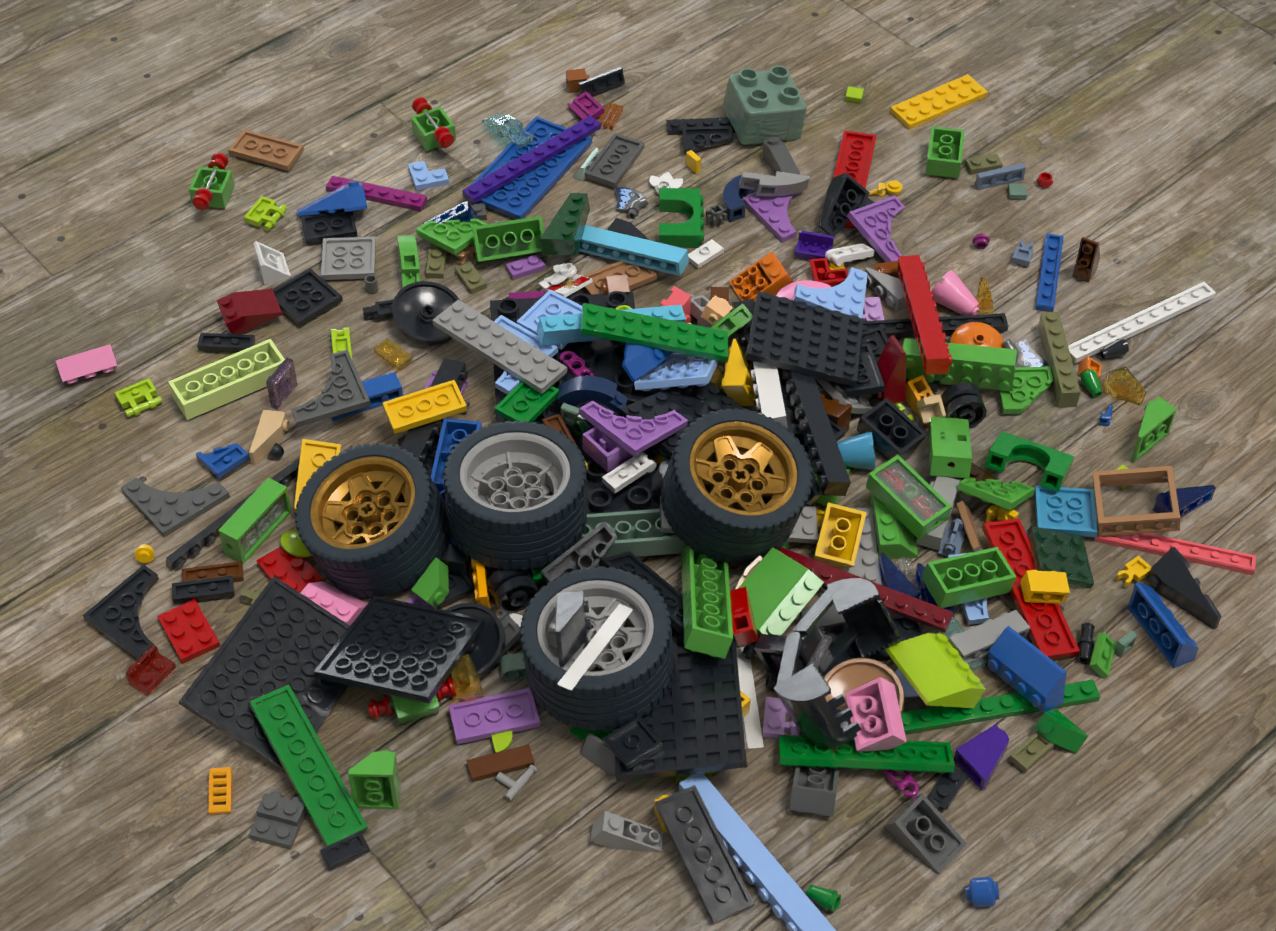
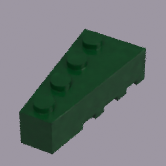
M587 193L569 194L540 238L543 255L577 256L590 211Z

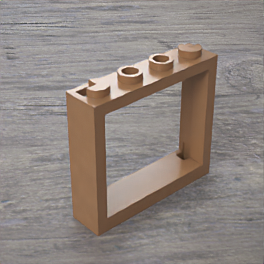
M1172 466L1093 472V489L1099 536L1180 531V512ZM1168 482L1172 512L1104 517L1100 487Z

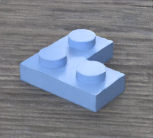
M425 161L408 164L416 191L449 184L445 168L428 171Z

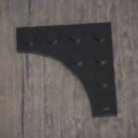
M142 565L83 615L85 621L139 662L156 649L154 643L142 631L139 622L142 601L152 585L159 580L158 574L145 565Z

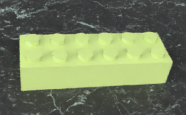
M268 339L168 381L174 401L185 418L189 420L289 377L286 360L272 340Z

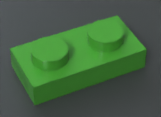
M1105 632L1098 633L1090 662V667L1101 678L1109 676L1116 643Z

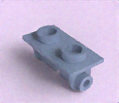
M955 519L951 524L947 525L938 554L948 557V555L960 553L966 534L962 520Z

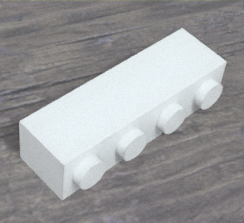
M753 362L754 370H751L752 381L757 383L753 384L755 396L759 395V398L756 399L757 410H761L762 414L766 417H771L774 421H778L782 426L787 427L777 367Z

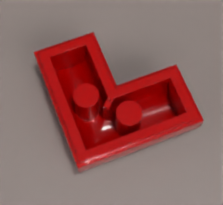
M827 258L809 260L814 281L834 287L841 284L848 276L847 268L830 270Z

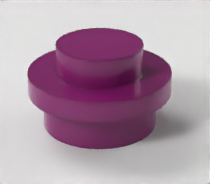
M982 233L972 238L974 247L978 249L986 248L990 242L989 236Z

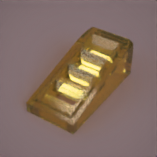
M982 276L979 281L976 300L979 302L978 308H980V313L988 314L994 312L990 287L985 277Z

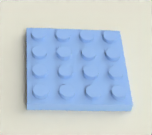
M672 353L659 365L636 379L634 382L635 390L650 391L653 388L665 390L678 386V388H685L689 385L704 386L709 383L719 361L682 353Z

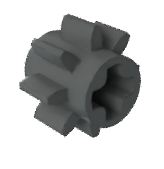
M720 205L710 206V210H706L707 223L710 222L713 226L722 225L723 221H727L726 209H723Z

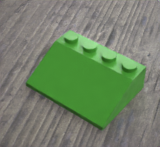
M773 547L739 587H747L758 638L761 634L782 635L824 583L808 568Z

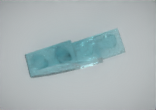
M495 113L482 120V123L499 137H507L520 148L534 141L533 135L523 128V123L513 116L505 113Z

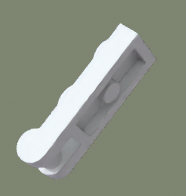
M861 243L830 249L826 252L825 258L833 261L837 266H841L844 262L872 257L874 249Z
M641 452L604 475L602 482L612 492L617 493L645 473L652 472L656 468V463L653 460H649L644 452Z

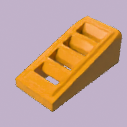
M231 767L210 768L209 815L231 813L233 792ZM226 785V787H216V786ZM216 794H226V796H215V795H216ZM216 802H226L224 805H215Z

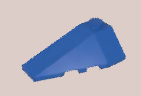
M350 181L348 185H344L297 209L298 216L320 214L322 210L335 213L339 209H343L345 212L368 209L363 184L358 181Z

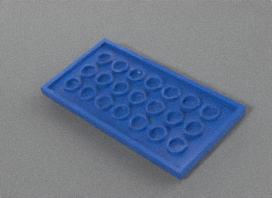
M536 116L472 184L567 128ZM584 138L476 203H483L485 207L516 220L523 219L592 144V138Z

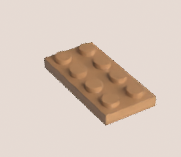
M244 129L228 151L229 155L289 171L304 151V147L297 143Z
M618 261L583 275L593 280L592 283L586 285L583 289L588 295L604 294L601 292L600 285L606 276L627 274L629 290L657 280V274L653 269Z

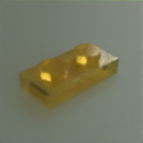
M388 338L374 347V353L398 370H401L413 361L411 354Z

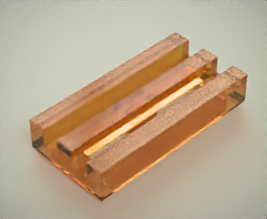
M608 103L604 109L605 112L601 115L598 122L601 123L603 129L610 127V130L613 131L623 112V106ZM612 107L613 109L605 122L604 120Z

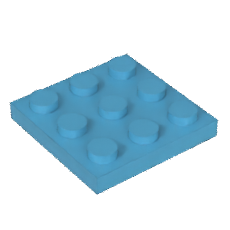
M1035 485L1037 533L1097 537L1094 489L1061 487L1058 493L1040 485Z

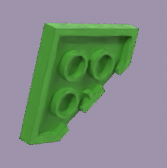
M470 219V222L446 220V223L435 224V221H428L416 229V234L456 255L473 243L472 227L486 225L487 223L479 219Z
M1050 366L1015 367L1013 391L998 390L1003 414L1023 413L1052 385L1053 377Z
M965 478L958 485V490L963 491L965 495L976 496L985 503H994L1003 510L1015 508L1032 497L1035 492L1034 487L1018 481L1001 484L1000 480L985 479V481L975 482V478Z

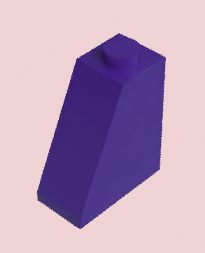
M994 724L956 749L954 761L964 772L969 774V778L981 791L987 787L1007 750L1009 743L1007 733Z

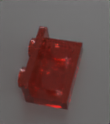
M153 645L143 653L142 657L135 664L128 668L126 676L129 685L149 696L176 668V665L173 661L160 654L158 647Z

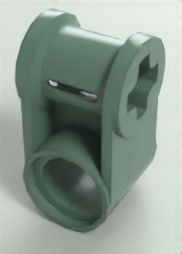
M523 653L505 654L501 657V678L504 681L527 679Z

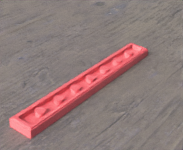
M1098 532L1097 537H1094L1096 542L1164 556L1172 547H1175L1189 562L1254 575L1256 556L1152 533L1099 536Z

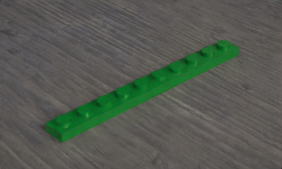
M1094 680L1065 684L1063 703L1053 709L1099 701L1101 696ZM1017 692L979 699L974 708L936 706L902 712L901 718L905 735L1040 712V710Z

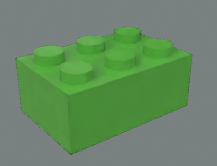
M931 126L926 175L959 178L965 130Z

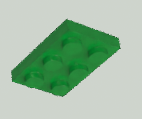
M521 381L494 408L495 413L511 422L529 421V423H532L557 398L559 389L551 386L541 394Z

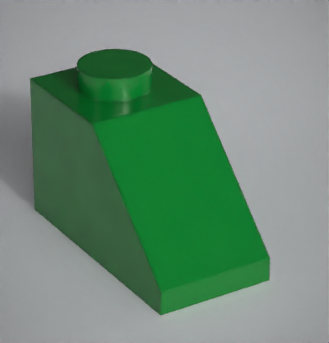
M1057 709L1046 711L1034 727L1051 743L1075 753L1079 751L1088 738L1084 731Z

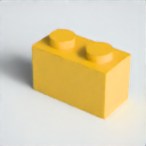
M1027 570L1021 580L1024 602L1064 604L1070 594L1066 572Z

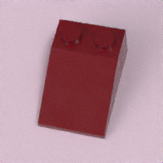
M273 289L233 292L216 300L231 334H242L283 315Z
M890 336L877 362L885 385V392H880L876 395L881 401L887 398L895 404L906 402V352L895 336Z

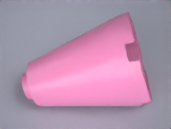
M952 270L948 271L942 277L943 280L932 289L933 301L961 315H976L980 310L978 308L979 302L957 274Z

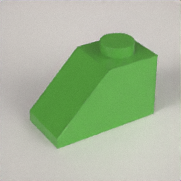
M438 558L432 561L411 589L436 609L449 593L448 566Z

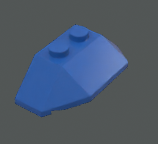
M626 343L622 367L633 382L659 365L674 352Z

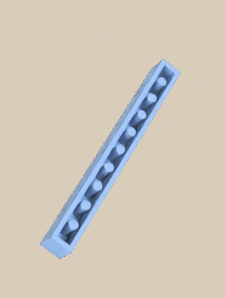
M695 773L679 783V791L693 785L696 786L736 868H740L744 872V876L749 884H754L758 889L760 897L764 901H768L772 906L774 914L778 918L783 919L788 931H836L703 773Z

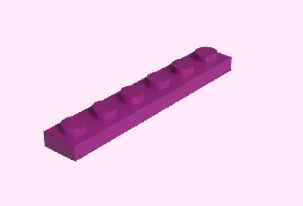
M331 176L326 185V191L332 192L344 185H348V182L356 180ZM362 182L365 198L369 201L416 211H422L427 202V195Z

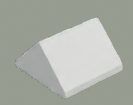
M257 241L254 242L256 259L264 285L289 279L291 275L284 254Z

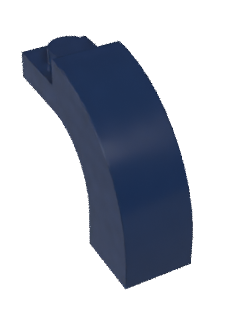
M741 175L731 179L723 191L722 208L726 209L729 222L745 217L746 205L741 198L756 192V190L739 188Z
M579 376L567 380L560 386L557 400L562 404L566 403L574 407L582 402L595 401L604 404L619 414L620 409L626 406L627 397L616 390V383L608 379L596 376Z

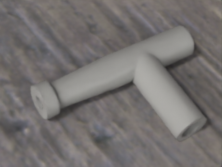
M530 765L529 769L516 782L505 774L498 773L496 780L510 788L504 795L506 800L511 801L532 774L537 771L534 765Z

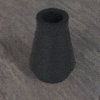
M1116 339L1101 349L1100 355L1103 360L1124 356L1129 352V347L1124 339Z

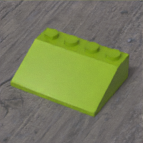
M926 633L901 641L885 649L926 705L974 708L986 690L980 679L971 671L969 665L960 657L959 652L950 644L948 638L941 633Z

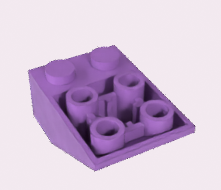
M596 427L583 434V450L607 472L633 456Z

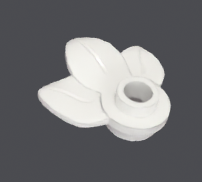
M666 172L660 178L651 176L649 180L658 194L659 188H681L683 185V179H673L669 172Z
M572 263L555 265L553 267L555 274L544 280L548 284L557 285L565 279L574 277L577 269Z

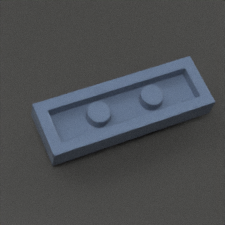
M1024 163L977 173L975 187L977 190L1022 181L1024 180L1026 166Z

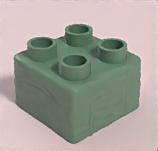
M775 65L768 71L743 68L739 73L731 74L725 91L723 109L741 144L747 145L762 143V141L768 140L771 137H778L781 141L800 139L807 105L789 74V70L784 66Z

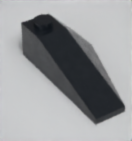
M1172 547L1151 567L1147 578L1149 585L1167 600L1212 629H1216L1222 617L1209 595L1203 594L1199 586L1201 582L1198 578L1194 579L1188 570L1191 566L1175 547Z

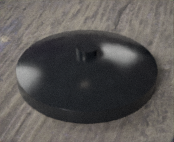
M429 281L414 282L403 287L396 294L391 309L392 320L397 330L404 337L415 343L423 345L442 344L453 337L435 327L433 319L460 299L452 290L444 285Z
M461 603L449 607L446 611L484 618L485 626L448 676L451 678V681L455 680L458 683L477 680L488 674L500 661L506 644L504 627L497 615L481 604Z

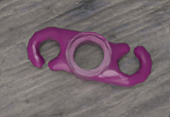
M565 351L561 353L559 359L568 367V372L571 375L579 377L590 373V370L585 366L584 360L579 358L574 352ZM569 356L571 359L564 360V357ZM573 365H580L581 368H579V369H574V368H572V366H573Z
M881 770L893 787L899 788L902 792L906 787L914 789L912 792L904 791V796L914 797L919 793V786L908 770ZM902 775L905 777V779L897 780L894 778V776Z

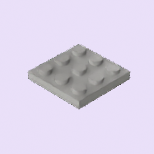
M376 237L323 238L321 278L323 280L365 279L367 275H375Z

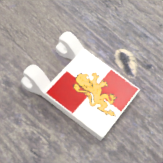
M575 274L571 279H565L557 285H549L543 280L538 283V286L540 285L542 288L540 291H545V293L552 290L563 297H567L592 283L593 280Z

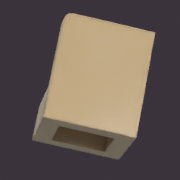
M941 395L924 397L916 403L922 424L929 423L930 416L946 417Z

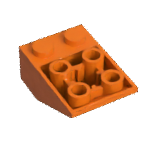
M773 251L729 281L741 301L754 299V302L756 301L758 291L776 296L783 287L794 283Z

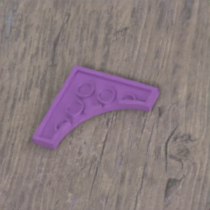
M756 193L743 198L746 207L782 243L796 237L797 231L788 219L787 210L791 199L799 193L775 197L756 196Z
M895 195L849 212L847 215L848 219L885 262L898 261V256H902L890 237L892 219L906 208Z
M594 401L580 407L578 413L633 456L638 455L686 427L688 422L686 418L675 410L663 415L654 416V419L642 420V417L629 415L624 418L613 415L614 411L606 409Z

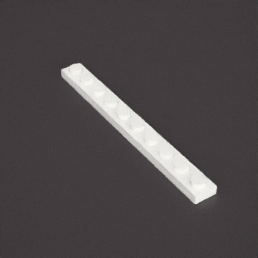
M1202 282L1068 345L1071 359L1074 363L1080 362L1087 356L1090 357L1099 353L1101 349L1116 339L1126 340L1214 298L1216 292L1205 282Z

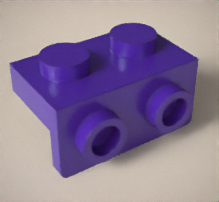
M800 230L795 257L804 259L825 258L826 252L833 249L834 236Z

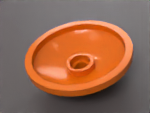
M969 322L961 325L954 331L950 343L1004 348L1002 346L1004 340L1000 333L992 326L981 322Z

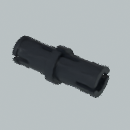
M1092 623L1081 625V636L1078 639L1080 652L1077 661L1081 664L1091 662L1095 629Z

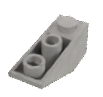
M868 267L865 268V272L868 273L866 285L873 289L888 306L892 307L896 312L907 307L900 279Z
M604 811L593 821L591 842L615 849L649 852L662 851L663 831Z

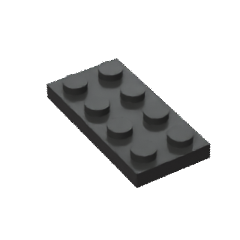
M614 133L586 170L585 178L615 188L644 149V142Z

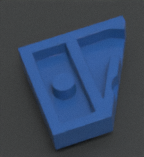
M237 443L226 447L214 448V452L196 453V458L218 479L250 459L249 453Z

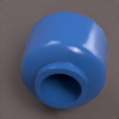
M989 876L972 878L969 886L965 887L967 901L971 900L974 907L994 906L996 900L1000 899L998 883Z

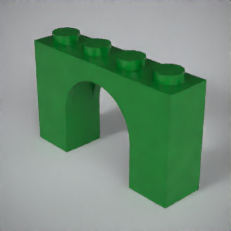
M659 188V212H678L690 217L688 221L683 223H659V243L680 248H699L701 246V241H704V231H701V229H704V219H701V217H704V207H701L704 205V195H700V188Z
M1001 431L989 450L985 467L1003 473L1012 461L1033 463L1044 471L1040 486L1059 493L1070 472L1075 456Z

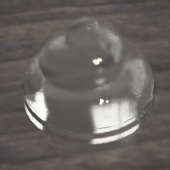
M901 557L895 563L892 571L900 576H910V573H914L913 563L909 557Z

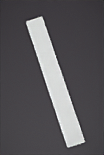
M621 604L616 607L558 682V685L569 690L575 687L633 609Z
M738 647L736 650L740 691L751 699L750 711L744 717L747 745L749 749L763 748L764 744L751 660L744 657V647Z

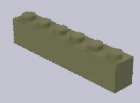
M1041 312L1038 331L1046 361L1051 368L1052 386L1058 408L1077 407L1080 389L1059 312Z

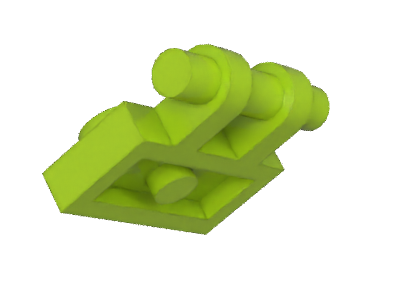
M261 196L244 216V222L257 227L265 223L263 228L269 231L276 226L278 219L285 215L287 207L284 204L277 207L275 200Z
M149 378L114 392L122 409L131 407L125 410L127 417L140 415L142 411L149 408L154 409L156 405L163 403L160 396L152 398L158 394ZM146 400V402L137 405V403Z

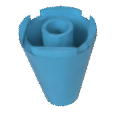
M866 432L837 442L845 467L867 470L875 469L872 432Z

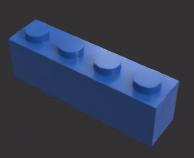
M392 372L362 381L371 406L331 417L332 421L383 406L382 402L403 396L402 386L396 373Z

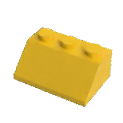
M828 502L813 559L838 569L854 567L867 512Z

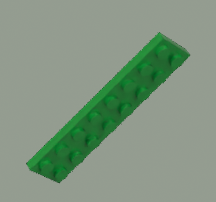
M583 303L580 334L726 362L728 359V331Z
M290 685L250 701V707L304 804L325 846H330L358 831H361V833L367 831V824Z
M779 735V763L789 767L799 765L811 768L822 766L851 769L867 768L873 770L890 769L895 771L913 770L916 772H954V759L950 742L906 740V743L890 750L859 752L856 749L854 738L839 746L821 747L808 742L803 736Z

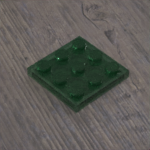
M1031 526L1027 530L1037 571L1066 572L1067 581L1070 585L1089 589L1094 585L1082 536Z

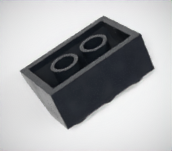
M887 398L861 416L857 426V431L860 434L872 432L874 447L889 460L896 455H899L904 461L907 460L927 437V433Z

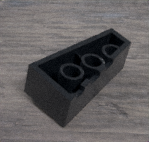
M604 521L541 571L540 576L547 584L567 572L571 573V571L581 570V568L589 569L590 567H596L616 542V534Z

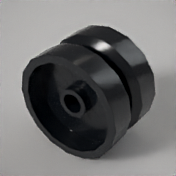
M958 383L946 389L941 395L946 413L945 418L968 419L969 428H972L981 423L986 417L987 410L978 387L972 383Z
M503 568L494 571L487 581V588L494 597L498 609L503 613L510 614L524 610L529 606L528 603L534 598L533 596L539 592V588L531 578L528 568L527 570H503Z

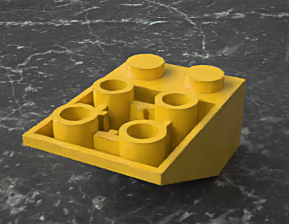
M733 339L732 346L729 348V359L725 364V376L722 378L721 385L726 394L740 406H755L757 398L753 387L755 381H752L749 364L736 339Z

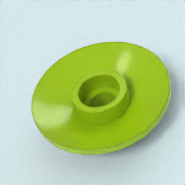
M297 530L287 531L281 536L280 543L285 551L297 557H312L301 541Z

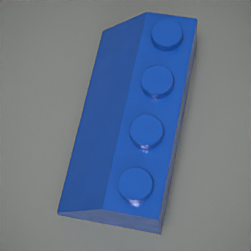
M1139 582L1136 583L1127 608L1173 668L1195 660L1199 648L1197 643L1187 634L1184 626L1176 620L1173 612L1162 602L1160 595L1156 594L1151 587Z
M1010 626L1006 627L988 651L987 667L1043 713L1062 704L1067 672Z

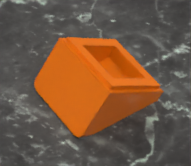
M1089 356L1079 363V376L1084 371L1092 369L1094 372H1097L1098 378H1101L1102 364Z

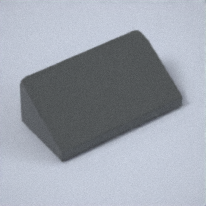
M589 733L581 755L611 776H616L615 755L604 741Z

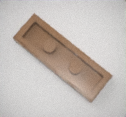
M963 501L957 503L956 506L972 550L974 552L984 550L970 509Z

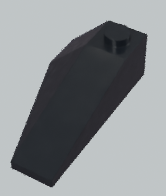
M847 173L833 177L826 193L819 228L828 235L835 236L849 220L847 217L849 212L864 207L870 192Z

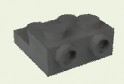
M278 792L264 793L256 810L257 818L250 830L249 838L291 850L308 813L301 799L298 797H292L291 800L286 799Z

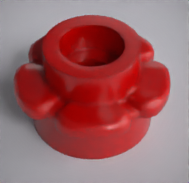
M1042 172L1036 181L1041 187L1046 188L1053 184V177L1048 172Z

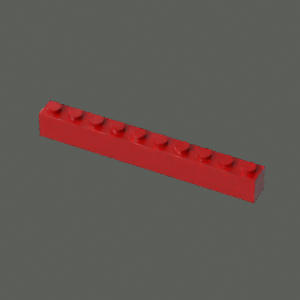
M919 255L898 256L897 272L925 374H946L949 372V366H952V356L949 354L945 333H942V322H939V312H936V302L933 301V292L930 291V281H927L928 277L924 262H921Z

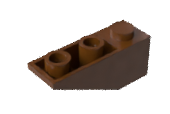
M1085 237L1081 238L1072 277L1090 282L1097 271L1100 260L1098 242Z

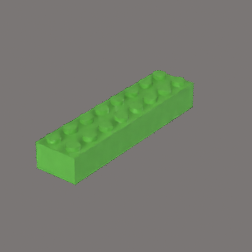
M685 545L681 555L684 648L693 652H701L712 657L725 659L733 640L728 563L708 558L706 555H701L698 551L691 549L689 545Z

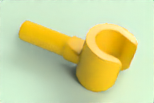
M879 183L877 189L868 191L870 192L869 195L877 194L881 197L886 194V184Z

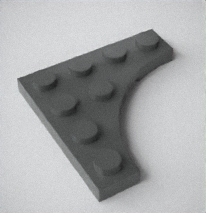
M348 350L330 355L332 376L330 382L328 381L322 390V394L316 400L312 399L292 409L297 427L371 406L369 397Z
M135 478L121 486L123 494L164 538L230 498L229 492L218 481L205 488L189 492L158 490L146 485L139 478Z

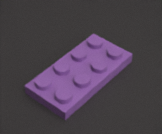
M530 688L448 705L457 744L490 738L491 735L512 731L513 733L540 727L538 712Z

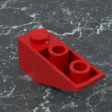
M747 587L731 590L732 629L738 645L741 646L758 641L759 638Z

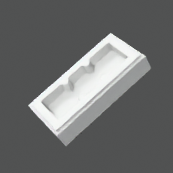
M710 240L688 254L689 262L699 269L724 253V248L714 240Z

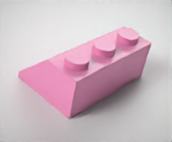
M110 344L55 361L62 382L66 381L67 384L77 382V377L85 376V379L96 376L95 372L103 370V373L113 371L114 366H117Z
M323 581L308 583L301 592V594L348 625L354 622L368 604Z
M879 677L845 693L848 708L851 709L854 715L850 718L851 724L857 721L862 729L856 733L858 736L854 738L857 751L890 750L907 742L893 683Z

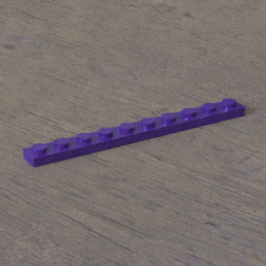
M588 116L463 189V196L473 204L600 130L601 123L592 116Z

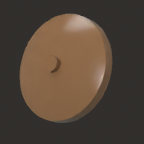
M867 658L847 660L835 666L824 678L831 688V694L825 697L827 702L840 694L846 700V703L836 708L840 709L841 712L848 708L846 692L879 677L894 684L901 714L904 707V692L899 678L888 666L879 661Z

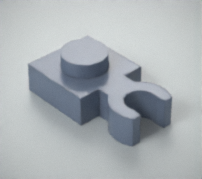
M1021 239L1020 245L1016 246L1012 263L1029 267L1034 251L1032 250L1034 242L1031 241L1029 245L1024 244V239Z

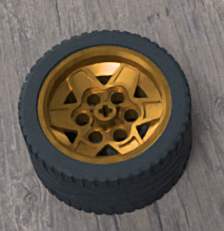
M746 409L716 410V412H709L702 415L701 418L694 420L680 435L661 486L662 509L673 532L677 534L680 540H683V543L687 546L689 545L694 551H698L699 554L727 563L753 562L759 555L764 558L772 547L776 550L781 548L791 535L808 501L813 484L811 462L799 439L795 438V435L789 432L787 427L782 426L778 421H774L773 418ZM762 497L771 500L765 505Z
M372 443V445H359L353 449L350 448L345 452L338 453L339 455L333 456L329 461L327 460L323 463V466L317 469L316 473L314 472L311 475V479H308L306 486L301 491L302 494L299 495V501H297L296 505L297 509L295 510V522L301 541L328 580L341 591L353 594L354 596L365 598L369 596V598H373V596H389L393 593L401 592L403 589L410 588L409 586L417 583L435 558L440 560L446 550L445 547L448 545V539L450 538L446 503L423 463L413 453L404 448L402 449V447H395V445H387L385 443Z

